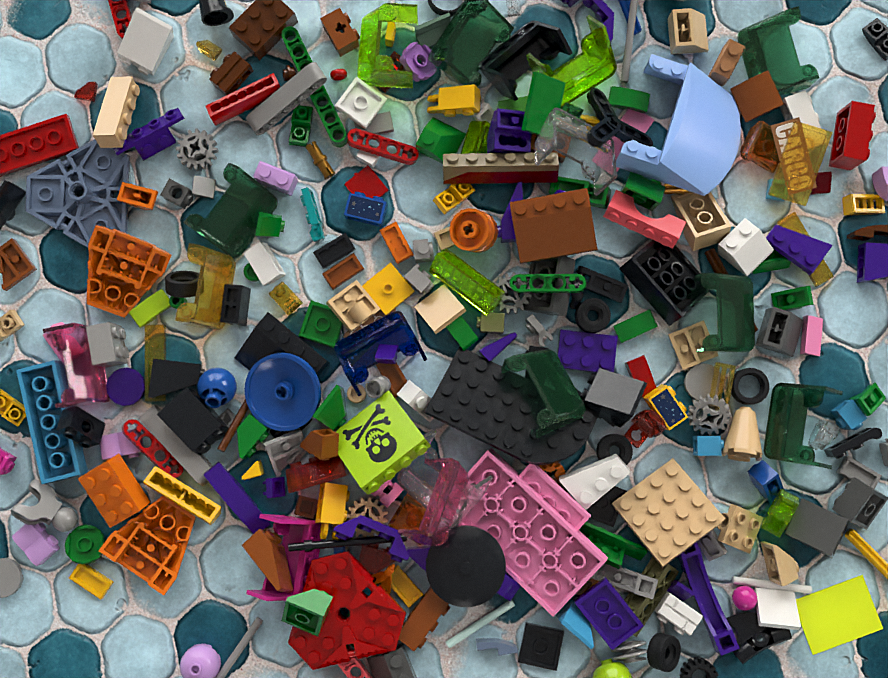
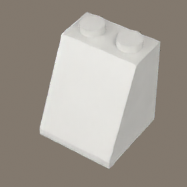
M136 7L117 51L120 61L128 66L132 64L138 67L137 70L145 75L151 74L154 76L174 38L173 27Z

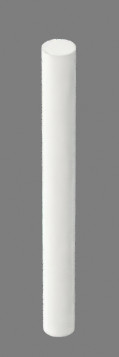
M732 577V584L807 594L812 593V587L807 585L790 583L786 586H780L767 580Z

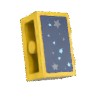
M661 384L645 395L643 399L662 427L670 431L688 418L685 413L687 409L681 402L676 400L674 397L676 393L671 386Z

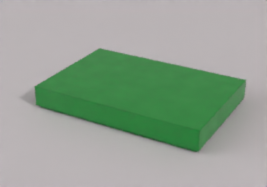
M533 72L521 130L554 140L565 82L539 72Z

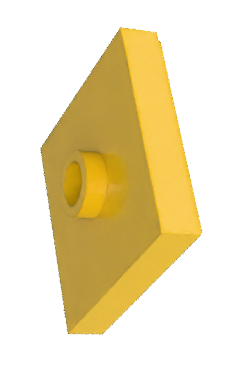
M391 262L362 285L385 316L415 293V290Z

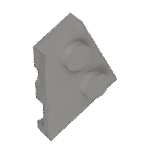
M300 428L263 443L276 477H279L282 474L281 471L288 464L291 465L296 460V457L304 451L300 447V443L304 440Z

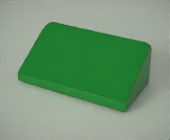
M774 250L752 273L757 274L786 269L790 267L791 261Z

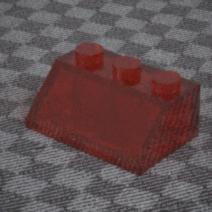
M339 455L331 457L326 461L319 460L315 456L308 459L309 463L302 464L301 461L292 463L290 468L286 469L288 492L293 493L350 474V471Z

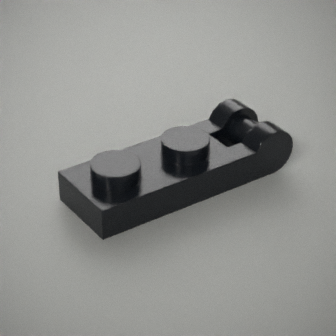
M578 266L577 274L590 277L589 281L586 282V290L620 304L622 303L629 285L586 267Z
M865 428L830 446L824 452L827 457L841 458L847 455L846 451L863 447V443L869 439H880L882 431L879 428Z

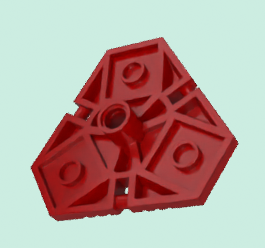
M349 551L312 559L303 592L317 589L327 592L333 596L319 635L315 636L292 626L288 644L312 670L348 662L351 658L355 657L361 659L394 651L398 644L406 612L381 585L377 586L373 582L374 577ZM366 587L371 591L368 596L363 591ZM347 608L350 616H343L340 609ZM354 644L355 649L349 650L348 645Z

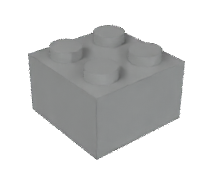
M111 322L86 326L92 365L106 368L128 363L129 351L125 347L124 339H126V333L122 326Z

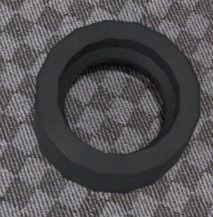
M193 271L171 272L165 276L166 293L179 298L197 296L203 291L202 275Z
M745 368L737 371L732 376L729 390L737 402L749 405L757 404L767 397L769 381L762 371L756 368ZM752 375L758 379L760 391L756 396L747 398L740 393L738 383L743 376Z

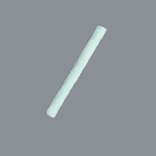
M512 599L447 640V646L449 648L453 647L513 608L515 604Z

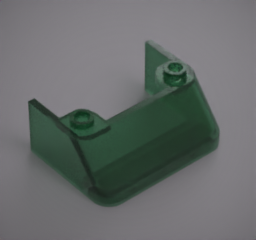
M792 383L776 384L772 389L763 449L765 456L769 459L832 469V465L814 462V450L802 444L807 409L819 407L823 402L824 394L842 395L843 391L827 386Z

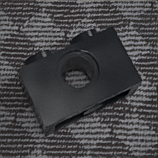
M73 406L62 411L56 431L63 434L65 438L77 442L79 446L90 448L100 444L106 424L80 407Z

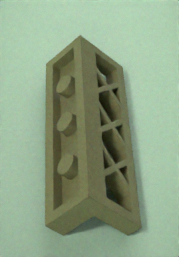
M654 557L651 558L642 572L644 575L658 579L656 590L658 588L659 590L654 595V599L634 594L631 591L625 598V602L643 625L646 624L679 573L670 564L662 568ZM641 628L640 630H638L636 633H634L633 635H634L635 637H637L638 634L640 633V631L642 630V628Z

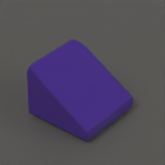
M379 344L375 355L376 362L396 364L398 345Z
M676 579L667 590L681 601H685L694 595L691 589Z

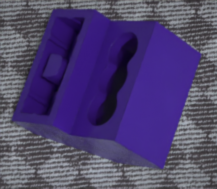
M499 108L494 111L487 135V153L531 152V133L521 130L525 111Z

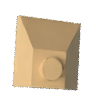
M765 541L760 542L769 580L780 586H786L797 580L799 566L794 561V558L777 545Z

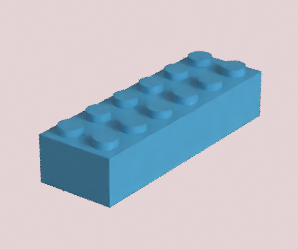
M53 360L16 370L41 484L54 483L87 473L88 469L83 447L56 431L62 411L73 407L63 362Z

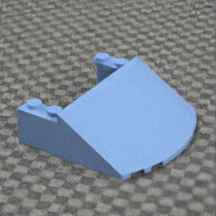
M651 54L643 73L681 85L664 145L661 151L655 147L640 144L635 140L627 141L623 144L614 166L705 196L720 184L731 169L736 158L741 135V123L737 104L731 94L691 62L686 66Z

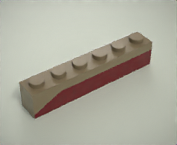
M558 152L443 154L444 184L558 182Z

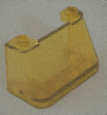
M189 243L187 251L189 261L193 264L201 265L194 303H183L178 307L175 321L187 326L213 330L222 329L226 324L220 322L224 285H233L236 262L230 255L198 244Z

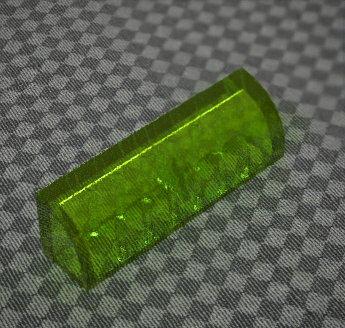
M447 248L435 255L428 271L485 315H489L496 308L505 294L504 290Z

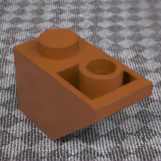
M329 428L311 431L300 443V447L309 454L318 457L319 460H329L331 457L338 456L339 433Z

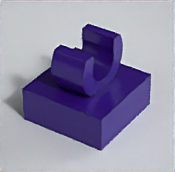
M284 477L266 478V481L262 482V484H266V492H263V495L267 496V498L286 496Z

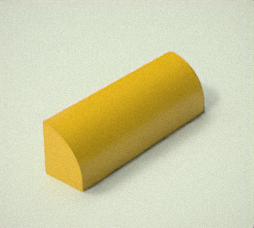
M156 466L143 481L151 489L210 525L221 514V506Z

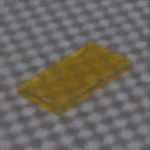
M794 121L768 195L806 206L832 132Z

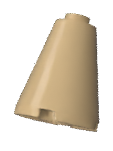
M742 406L735 411L724 443V450H722L723 457L727 454L728 459L750 462V458H756V461L762 460L763 454L756 413L752 411V408Z

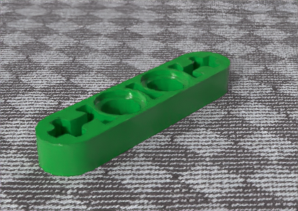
M517 274L510 279V287L516 293H580L585 290L587 285L586 279L581 274ZM530 278V289H527V285H521L520 288L514 285V283L518 282V279L523 283H528L527 279ZM557 278L563 280V286L559 289L552 286L553 281ZM566 278H569V282H576V279H579L583 284L579 285V288H576L573 284H568L569 289H566ZM542 279L544 281L543 286L539 289L534 288V280Z

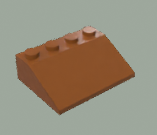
M588 188L510 202L520 264L598 250Z

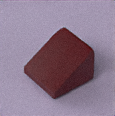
M832 172L814 173L817 187L810 189V194L830 193Z

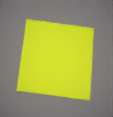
M863 575L796 599L799 620L813 655L883 629Z

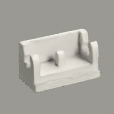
M259 242L244 252L245 257L262 285L265 286L268 283L270 285L286 275L267 243Z

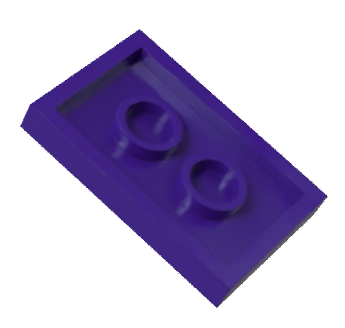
M561 329L556 368L597 372L601 368L614 372L618 336Z
M606 577L574 601L612 650L644 627L640 619Z

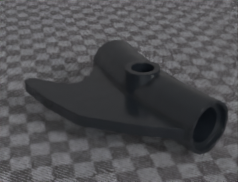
M754 612L740 613L726 618L729 625L737 630V643L740 649L732 652L742 664H745L762 651L792 639L789 629L759 626L757 613ZM762 635V641L758 642L757 637Z

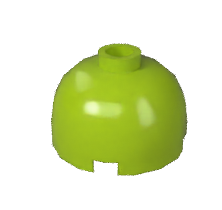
M612 658L600 661L601 666L595 669L592 677L632 678L626 665L621 662H613Z

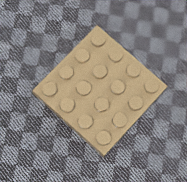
M674 458L612 503L615 510L662 568L725 521L724 516Z

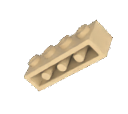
M132 76L110 78L93 132V137L100 148H123L124 141L127 138L128 127L131 124L132 113L136 107V99L140 94L139 86L135 83Z

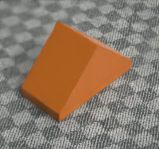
M122 182L117 200L142 210H153L158 191Z

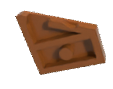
M13 238L0 246V273L3 278V284L1 285L3 290L8 291L37 270Z

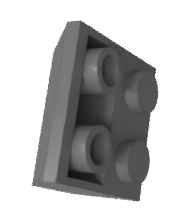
M776 307L766 309L755 346L793 357L804 320L792 312Z

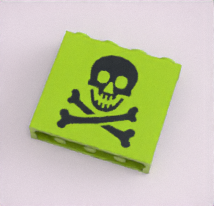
M389 390L335 431L339 433V457L360 488L368 495L377 491L382 484L394 478L396 473L408 467L414 459L423 455L431 447Z

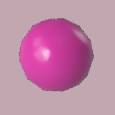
M739 586L732 594V601L735 607L742 611L752 610L757 604V594L749 586Z

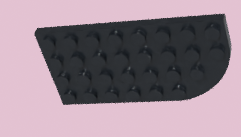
M460 346L425 410V414L522 462L535 465L557 463L579 451L589 438L599 416V413L492 361H488L467 349L463 350Z

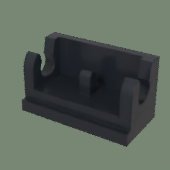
M224 285L220 322L247 326L251 288L243 285Z

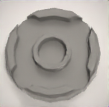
M702 363L691 367L687 371L683 383L687 394L699 401L700 395L703 398H706L707 394L711 398L715 394L718 396L722 391L723 378L717 368L710 364Z
M0 558V598L16 593L23 582L21 566L10 558Z

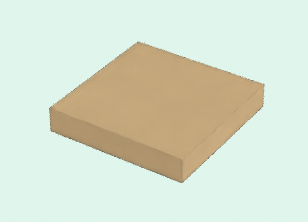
M445 284L414 306L435 334L466 312L465 307Z

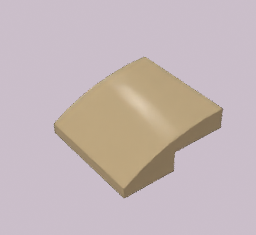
M704 320L668 334L683 370L719 356Z

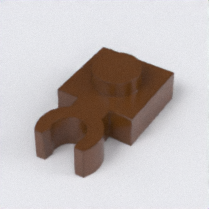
M299 495L294 514L313 519L314 514L317 512L318 499Z

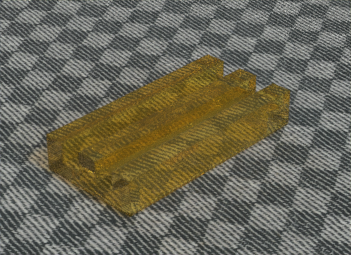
M715 362L709 395L711 398L715 395L719 369L722 367L717 393L718 400L722 399L726 370L728 368L730 371L724 400L726 404H729L736 366Z

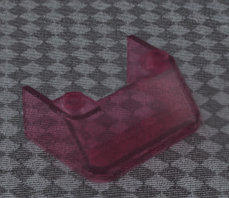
M69 323L43 329V333L53 334L51 339L53 346L63 352L68 388L64 389L61 394L62 403L55 404V408L101 404L110 400L106 389L108 380L105 367L92 365L86 326L88 325Z
M453 458L425 459L424 463L439 470L440 474L419 530L399 529V534L422 545L441 546L447 541L448 532L462 493L469 481L467 471L459 461Z

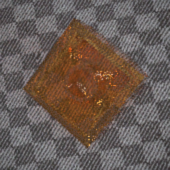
M758 121L750 128L740 150L741 157L745 161H752L770 173H774L779 163V157L771 126L764 121Z
M407 493L388 526L397 529L401 534L407 533V538L422 545L441 513L436 505L418 494Z

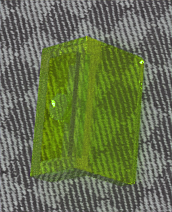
M470 122L460 154L487 153L489 122Z

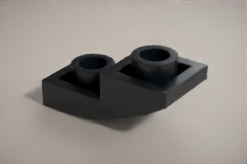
M876 18L865 26L862 32L874 50L886 61L888 60V27Z

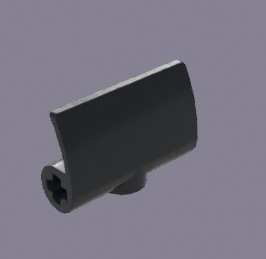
M5 180L0 186V230L7 221L14 218L15 209L26 195L25 190L8 180Z

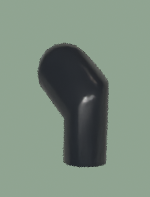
M576 281L572 284L575 285L576 288H579V285H581L582 283ZM583 291L580 293H570L572 297L569 304L570 308H578L584 297Z

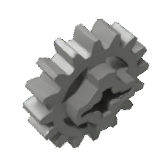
M195 129V133L188 130L189 135L187 136L182 134L184 139L177 140L180 147H176V150L180 152L177 154V157L182 159L181 163L183 165L187 164L190 170L194 166L196 171H199L200 166L205 170L206 164L212 166L211 159L216 160L217 157L214 153L219 151L215 147L217 142L213 140V136L211 134L207 135L205 130L200 133L198 129ZM206 141L209 145V150L206 149Z
M514 272L511 277L505 273L504 279L499 276V282H493L496 288L490 289L495 294L491 296V300H496L494 306L498 307L500 305V312L506 309L507 314H510L511 310L517 314V309L519 308L524 311L523 305L530 304L527 298H532L531 294L524 293L522 300H520V293L514 291L515 300L508 294L507 288L513 292L508 282L516 275ZM518 279L515 285L517 288H520L521 285H527L528 283H523ZM502 286L503 293L499 297V290ZM507 302H512V303H514L515 305L509 306V305H505V304H506Z
M707 394L706 398L700 395L699 401L692 400L694 406L688 407L690 412L687 413L690 426L693 425L694 431L700 429L701 435L707 431L708 435L711 436L712 431L719 434L718 429H726L724 423H730L728 417H731V413L728 411L730 409L729 405L725 404L723 398L718 400L719 398L716 394L713 398Z

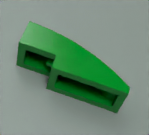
M558 176V182L551 183L548 194H554L559 189L568 192L588 188L590 205L607 209L611 189L608 186L591 184L589 181Z

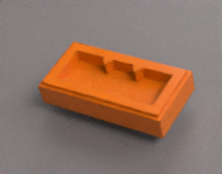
M397 222L379 230L396 264L414 256Z

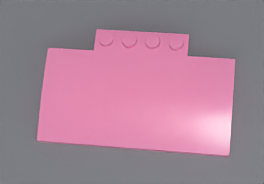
M492 448L484 453L438 505L459 526H476L490 533L503 550L506 572L553 617L608 559L579 530L591 515L538 465L529 464L519 474Z

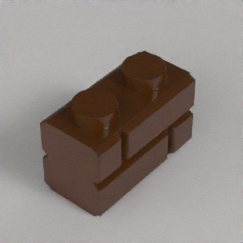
M233 52L231 55H226L223 59V64L211 72L209 80L226 96L235 92L254 70L247 61L236 52Z

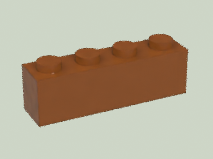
M431 586L403 623L399 640L413 651L417 647L422 648L427 640L425 638L427 633L435 630L439 624L437 620L440 615L445 616L450 609L449 603L442 600L433 591Z

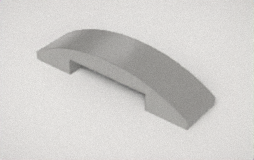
M605 563L591 577L598 581L606 577L613 586L650 599H654L658 579L623 567L617 569Z

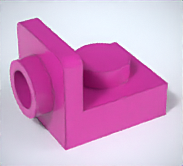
M0 448V475L11 472L15 466L14 461L17 458Z

